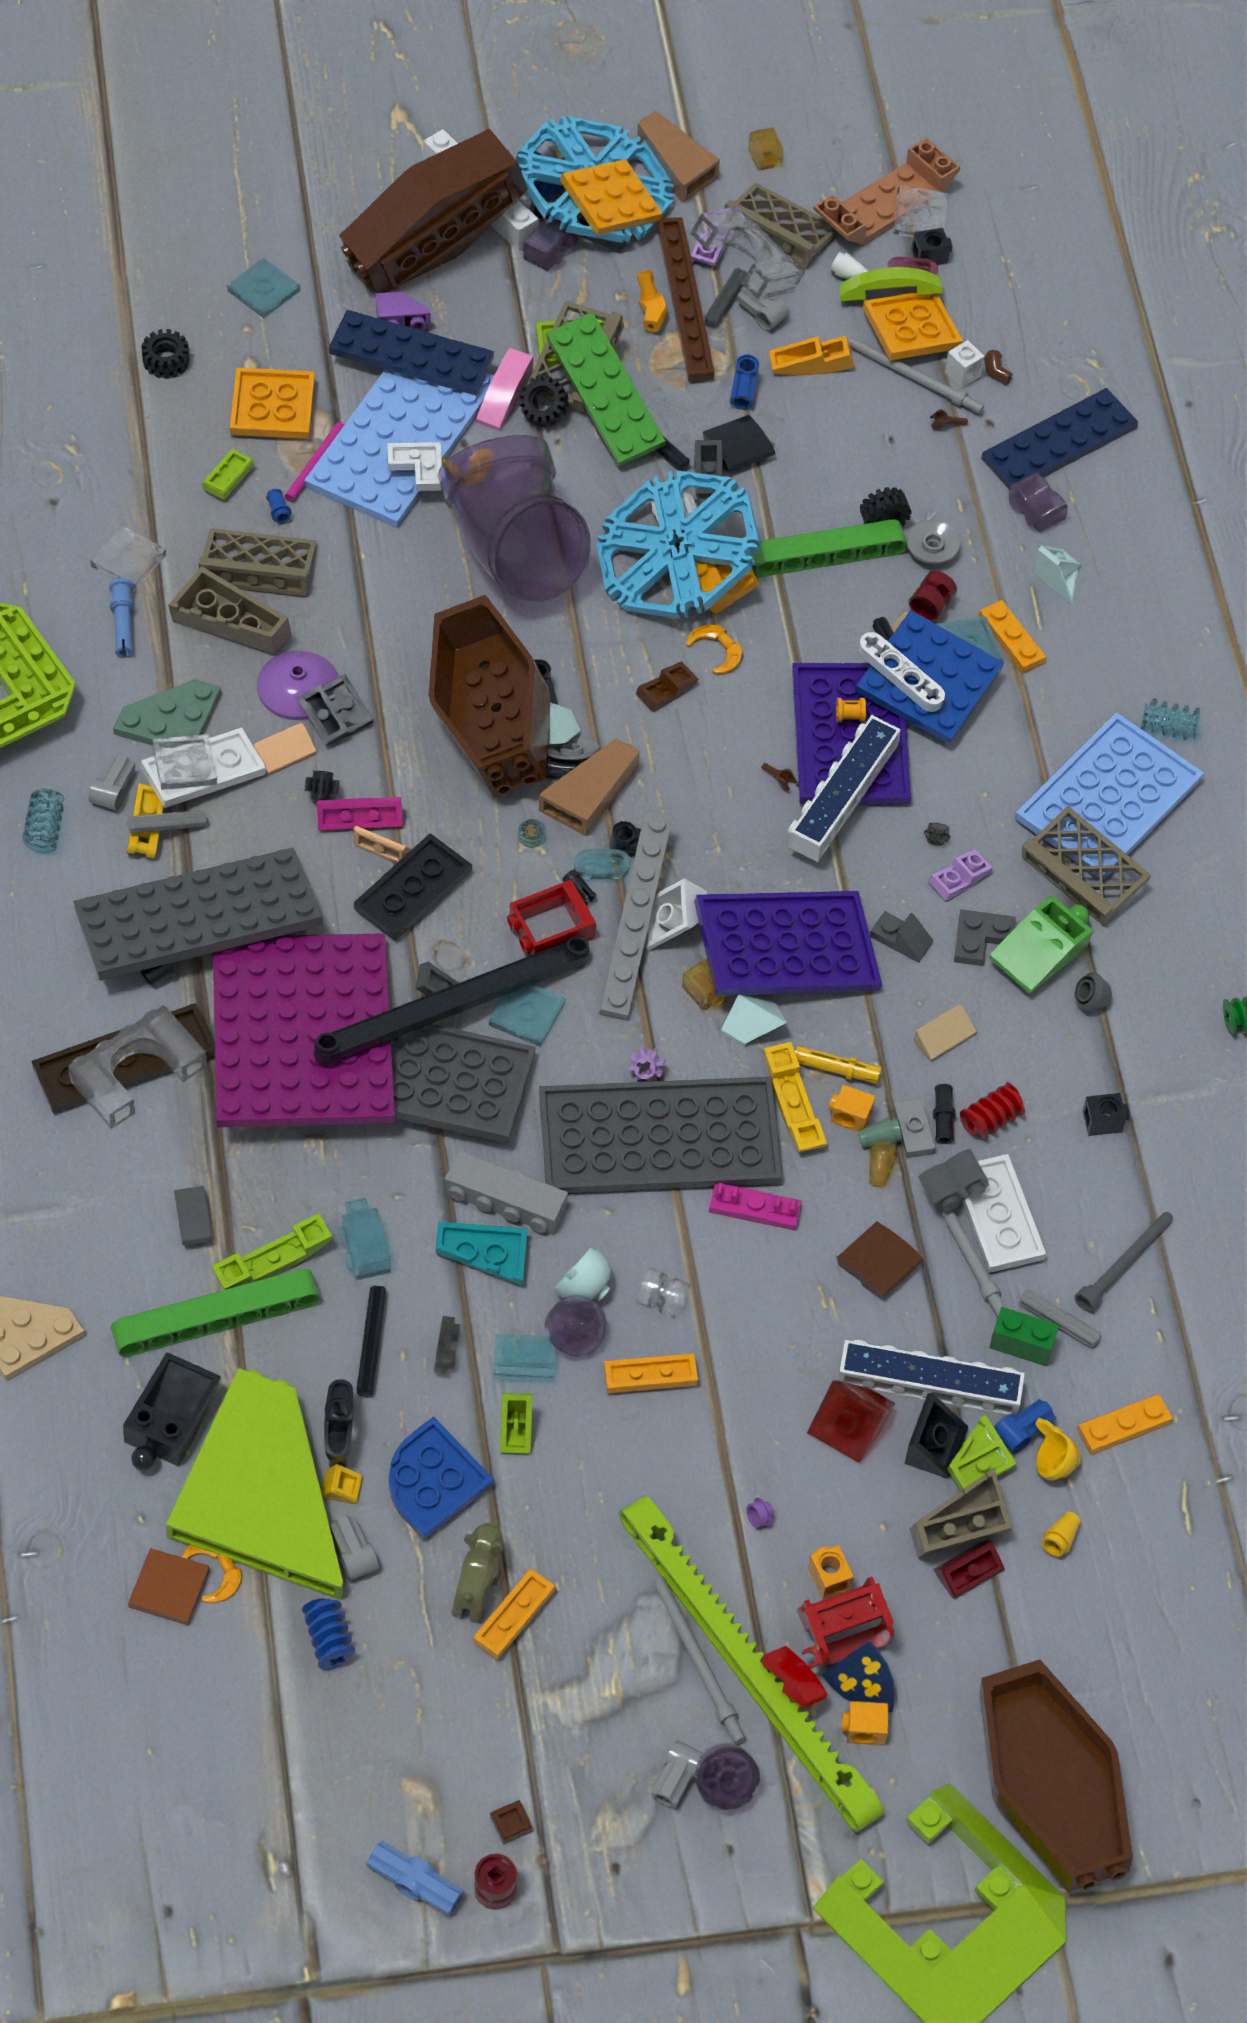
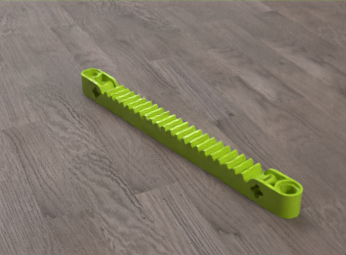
M644 1495L618 1512L619 1518L627 1532L660 1576L665 1578L672 1592L850 1828L855 1832H859L883 1816L884 1809L880 1800L860 1773L852 1765L837 1763L839 1752H830L831 1741L822 1742L824 1732H815L817 1724L815 1721L807 1722L809 1712H800L801 1705L797 1702H792L793 1699L782 1692L784 1681L778 1682V1676L772 1672L770 1673L767 1668L762 1666L764 1653H755L757 1644L755 1642L748 1643L749 1633H741L742 1624L740 1622L733 1624L734 1614H726L727 1604H719L720 1595L718 1593L711 1594V1584L704 1585L705 1575H697L698 1566L696 1564L690 1565L691 1557L689 1555L682 1556L683 1546H672L674 1530L650 1497Z

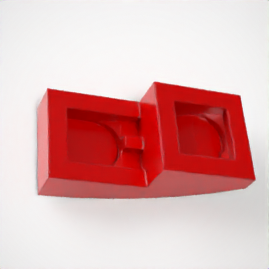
M787 1646L764 1654L762 1666L784 1681L782 1692L804 1708L826 1699L827 1692L817 1676Z

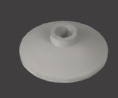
M926 520L917 523L910 529L907 536V547L910 553L922 562L942 564L950 561L957 555L960 548V538L956 530L947 523L938 520Z
M572 737L566 743L548 744L547 755L560 760L576 761L579 764L580 760L589 758L597 753L599 745L590 739Z

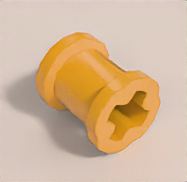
M860 698L859 700L836 699L837 723H841L842 720L865 722V698Z

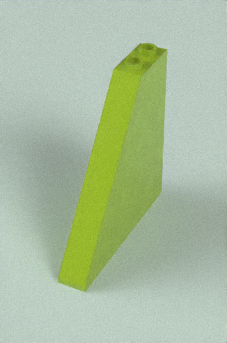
M238 1368L166 1523L167 1538L218 1555H224L236 1563L341 1600L343 1596V1579L296 1389L286 1381H274L263 1377L261 1373L250 1369L246 1371Z

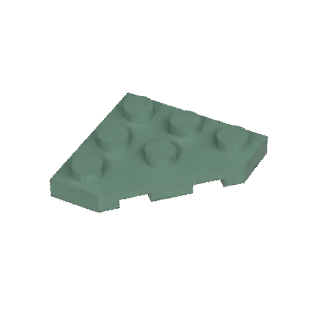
M194 679L124 706L113 727L114 735L169 751L199 742L219 699L221 687Z

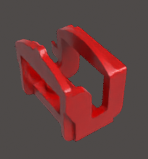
M873 1577L867 1578L861 1587L811 1604L809 1600H805L801 1607L797 1609L806 1632H811L815 1643L814 1646L802 1651V1655L811 1653L815 1657V1661L808 1664L810 1668L817 1666L824 1668L835 1664L869 1640L876 1648L889 1644L894 1637L892 1628L894 1621L879 1583H875ZM881 1618L879 1625L829 1644H826L824 1638Z

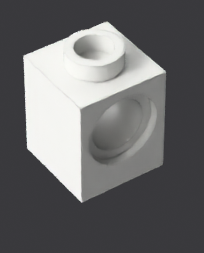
M967 340L948 351L945 373L963 388L981 377L985 356Z

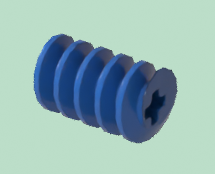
M325 1598L315 1599L304 1604L302 1612L305 1614V1623L309 1626L308 1633L312 1637L311 1643L315 1648V1657L319 1660L318 1667L322 1670H330L343 1665L348 1657L355 1653V1647L347 1645L352 1641L351 1635L343 1634L349 1627L346 1623H340L345 1619V1613L338 1611L342 1607L341 1601Z

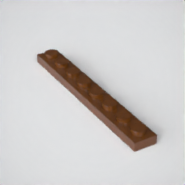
M663 218L657 221V230L688 381L714 379V368L683 218Z

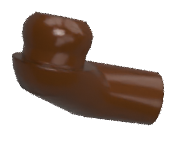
M989 350L984 357L987 374L1008 384L1013 373L1001 366L1002 355L999 351Z

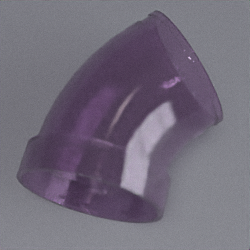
M530 435L498 437L467 447L443 463L438 471V479L445 504L453 509L469 549L486 573L513 596L525 601L540 602L559 596L577 581L587 564L591 539L589 528L583 516L574 507L565 502L554 483L556 468L548 443L542 438Z

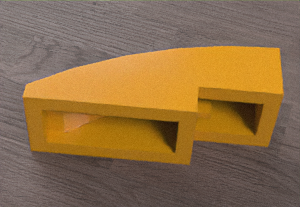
M846 335L821 342L819 336L769 350L772 370L775 374L814 375L855 367L851 347Z

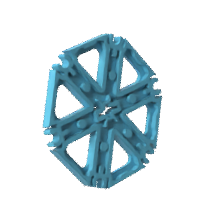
M562 116L559 125L553 119H550L549 124L546 121L523 145L516 156L528 188L526 192L544 219L550 214L548 222L551 223L554 219L560 220L559 229L563 230L568 225L567 233L619 243L629 242L632 234L637 240L641 236L644 238L657 222L596 235L591 226H584L579 223L578 218L582 213L567 191L555 203L549 204L543 199L534 182L542 181L562 185L560 182L562 173L623 159L629 162L631 159L636 158L643 162L652 177L637 176L663 215L673 203L674 194L671 193L674 185L671 184L670 178L645 140L639 145L640 136H637L636 139L628 138L630 130L626 129L622 133L623 127L571 116H567V118ZM580 134L607 139L609 143L595 157ZM550 141L557 146L566 160L536 155L534 152L544 142Z
M675 470L677 473L676 479L672 472L669 471L668 480L665 482H661L657 475L654 477V487L651 479L644 483L605 518L606 522L602 523V528L605 532L609 533L597 536L599 542L596 541L604 587L610 599L614 601L618 596H621L616 602L624 611L681 619L679 616L680 610L683 616L687 618L690 607H695L699 614L702 613V602L707 611L752 570L751 566L755 565L756 562L752 556L748 555L760 552L758 546L761 547L752 502L750 495L744 487L735 492L739 486L731 477ZM694 487L715 491L689 516L686 515L682 495L687 488ZM648 501H655L660 527L627 522V519ZM739 512L743 514L746 528L745 537L736 538L710 534L733 513ZM676 535L681 541L679 546L680 552H678L677 548H675L677 541ZM617 551H629L645 554L620 578L617 579L615 577L612 562L614 553ZM696 561L731 566L732 572L712 591L705 592L701 588ZM669 571L674 594L673 603L661 605L643 602L641 600L642 595Z

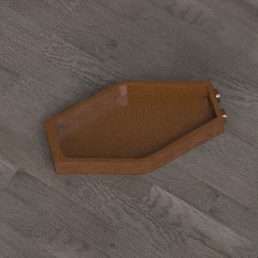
M1041 1659L983 1677L981 1679L979 1696L991 1794L996 1806L1069 1892L1077 1889L1081 1891L1091 1889L1098 1882L1109 1878L1112 1881L1123 1878L1130 1871L1133 1855L1119 1757L1113 1741Z

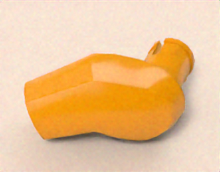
M644 270L636 274L641 290V296L638 301L645 313L643 320L644 328L649 332L655 333L660 330L667 316V308L662 294L656 290L653 271Z

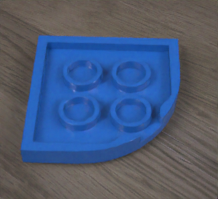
M434 1416L404 1439L395 1451L390 1464L389 1490L393 1504L402 1518L423 1540L494 1485V1478Z

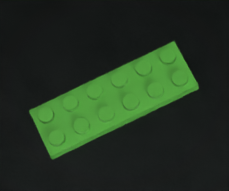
M593 312L546 333L547 341L618 467L665 446L666 440Z

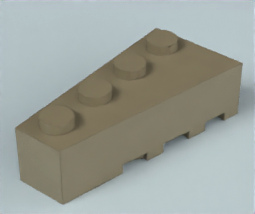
M202 566L168 605L174 623L276 654L292 635L288 617Z

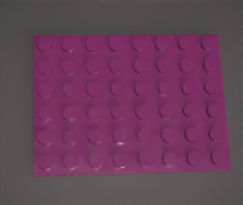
M385 933L284 935L213 952L217 1128L395 1123L391 1040L337 1060L329 1066L319 1064L313 1054L314 1042L320 1034L331 1033L389 1010Z

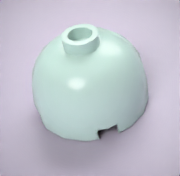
M591 1246L558 1283L554 1291L563 1299L576 1305L588 1304L594 1298L599 1302L610 1290V1287L606 1285L611 1277V1268L607 1259L595 1247Z

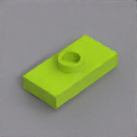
M232 448L202 482V489L225 500L254 467V459Z

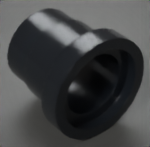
M170 964L140 970L152 987L167 977L172 978L176 975Z

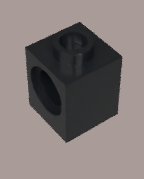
M943 228L914 232L911 251L918 268L948 263L949 253L952 252V242L950 237H946Z
M1121 1093L1086 1097L1082 1112L1088 1136L1123 1132L1125 1121L1129 1120V1109L1127 1103L1123 1104ZM1103 1113H1109V1114H1111L1112 1116H1107V1115H1104Z

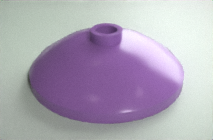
M289 651L275 656L263 666L257 680L258 695L263 705L273 714L289 720H307L309 718L297 698L320 684L323 687L339 676L334 666L324 657L308 651Z

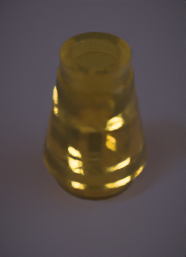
M876 1141L873 1143V1147L869 1149V1183L877 1187H885L887 1185L898 1156L894 1144Z

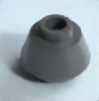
M1094 972L1083 976L1075 988L1076 1002L1085 1011L1104 1008L1112 997L1109 983Z

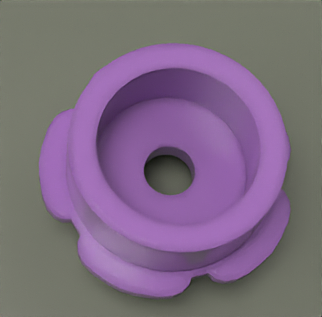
M756 1498L753 1503L747 1505V1517L754 1527H768L771 1525L774 1511L769 1502H764L762 1498Z

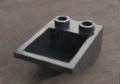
M166 1352L123 1424L124 1442L136 1447L131 1455V1462L136 1469L140 1471L151 1469L156 1462V1457L179 1467L196 1437L220 1383V1375Z

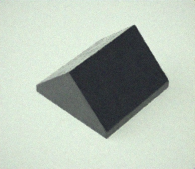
M933 1393L927 1394L908 1445L904 1464L943 1478H950L951 1475L947 1469L960 1451L968 1425Z

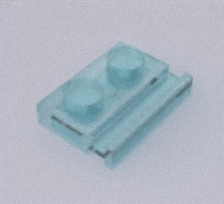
M496 1334L493 1379L554 1381L556 1337Z

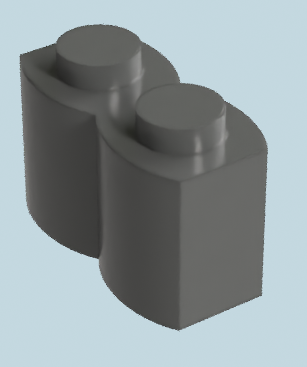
M971 1149L952 1156L944 1163L933 1166L918 1176L937 1213L954 1210L958 1207L960 1201L968 1197L975 1198L985 1192L986 1187L989 1186L988 1179Z

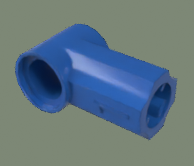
M744 354L736 361L730 404L735 406L736 409L745 410L753 405L759 361L750 354Z
M1038 1399L1015 1416L1013 1414L1005 1416L994 1426L1012 1455L1022 1451L1031 1442L1032 1437L1041 1432L1035 1424L1038 1418L1048 1420L1052 1424L1055 1422L1056 1416L1053 1413L1052 1407L1046 1401Z

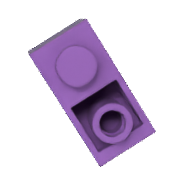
M403 292L376 293L377 318L421 331L431 330V312L429 308Z

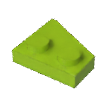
M984 1415L947 1470L960 1491H962L993 1468L998 1477L1015 1468L1016 1462L987 1415Z

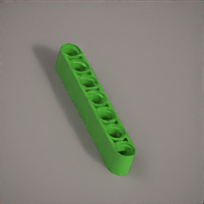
M886 520L760 541L761 547L758 546L760 552L750 553L748 556L754 558L756 563L751 567L756 578L894 556L901 554L907 549V541L901 523L898 520Z
M299 1269L122 1317L114 1321L110 1328L118 1354L128 1357L309 1308L320 1301V1295L312 1271L309 1269Z

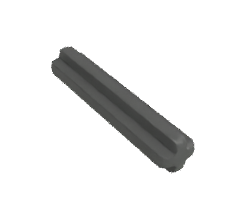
M740 268L734 269L705 315L704 323L707 326L714 328L718 325L747 279V272Z

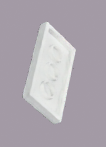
M242 727L141 760L140 763L141 770L164 808L263 776L266 773L264 763Z
M1009 1154L978 1161L988 1179L989 1186L986 1187L985 1192L975 1198L968 1197L963 1199L962 1202L988 1272L991 1273L1045 1260L1046 1252Z

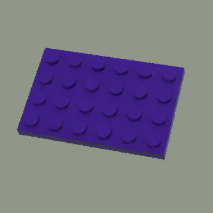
M792 663L799 804H805L808 800L812 801L814 799L819 783L822 780L826 781L828 779V773L832 764L835 761L839 762L841 760L846 744L848 742L853 743L858 727L861 723L866 724L871 715L901 729L897 748L858 804H910L911 792L905 719L855 692L856 685L871 666L870 663ZM860 698H865V722L842 720L841 723H837L836 699L859 700Z
M859 891L696 895L695 908L716 996L879 991L882 986Z

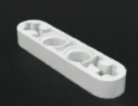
M868 632L861 637L858 651L867 662L922 709L934 712L942 707L945 693L935 681L881 635ZM867 644H868L869 646H871V645L874 644V645H876V648L873 647V646L870 647V648H867L866 646H867ZM886 659H894L897 661L898 666L890 668L885 665L884 661ZM914 676L919 683L909 685L905 682L904 678ZM934 695L937 697L936 699H927V696L932 697Z

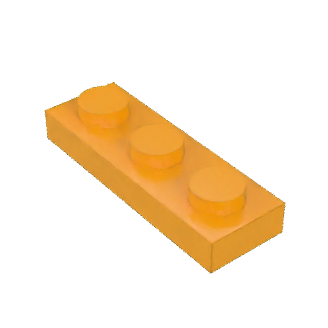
M1003 600L979 610L978 617L1022 674L1045 664V654Z
M694 1353L604 1361L607 1394L698 1386Z
M1156 1394L1078 1425L1077 1431L1089 1454L1093 1455L1168 1426L1172 1423L1173 1417L1160 1394Z
M530 1568L473 1636V1643L498 1660L554 1593L555 1585Z

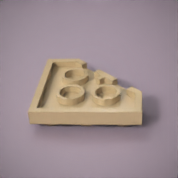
M0 1296V1373L6 1381L85 1336L84 1329L69 1308Z

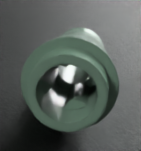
M888 1117L858 1131L862 1148L896 1145V1142L903 1141L897 1118L890 1120Z

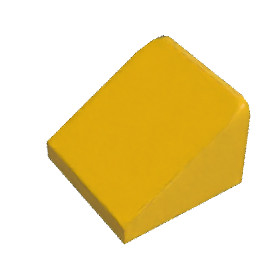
M335 1464L325 1472L321 1489L322 1498L352 1504L357 1503L363 1475Z

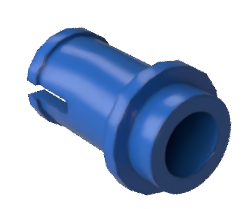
M272 489L268 491L266 499L272 510L270 513L272 519L277 523L287 522L291 517L292 511L285 503L282 490Z

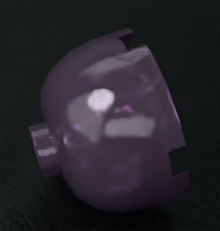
M570 1295L559 1300L546 1315L544 1323L545 1330L548 1327V1331L551 1334L549 1337L551 1343L561 1352L577 1357L580 1353L592 1354L603 1341L607 1329L605 1313L601 1306L593 1299L584 1295Z
M728 1742L715 1744L706 1749L697 1760L694 1771L696 1787L703 1800L722 1810L737 1809L748 1803L760 1782L759 1768L752 1755L741 1746Z

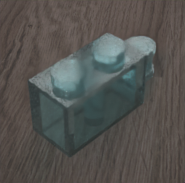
M365 1197L346 1201L345 1209L347 1214L342 1215V1227H338V1234L341 1245L347 1244L348 1253H345V1260L348 1271L354 1270L356 1280L391 1273V1257L378 1209H369Z

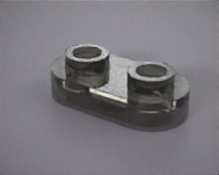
M442 1317L434 1373L447 1374L448 1368L454 1369L456 1351L451 1350L453 1341L458 1342L460 1335V1324L455 1323V1317Z

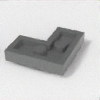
M960 909L954 962L982 966L985 943L1000 944L1015 929L1016 917Z

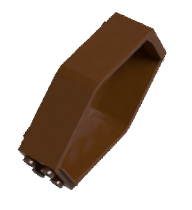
M487 129L414 164L404 171L339 235L343 246L340 248L347 257L346 261L354 273L358 271L361 274L360 279L368 290L373 288L376 293H386L455 259L478 239L506 210L515 205L518 199L528 190L519 163L490 129Z
M486 595L435 613L428 696L434 711L448 735L494 798L545 779L551 695L533 657ZM490 664L487 669H481L484 665ZM502 706L498 712H493L496 707Z

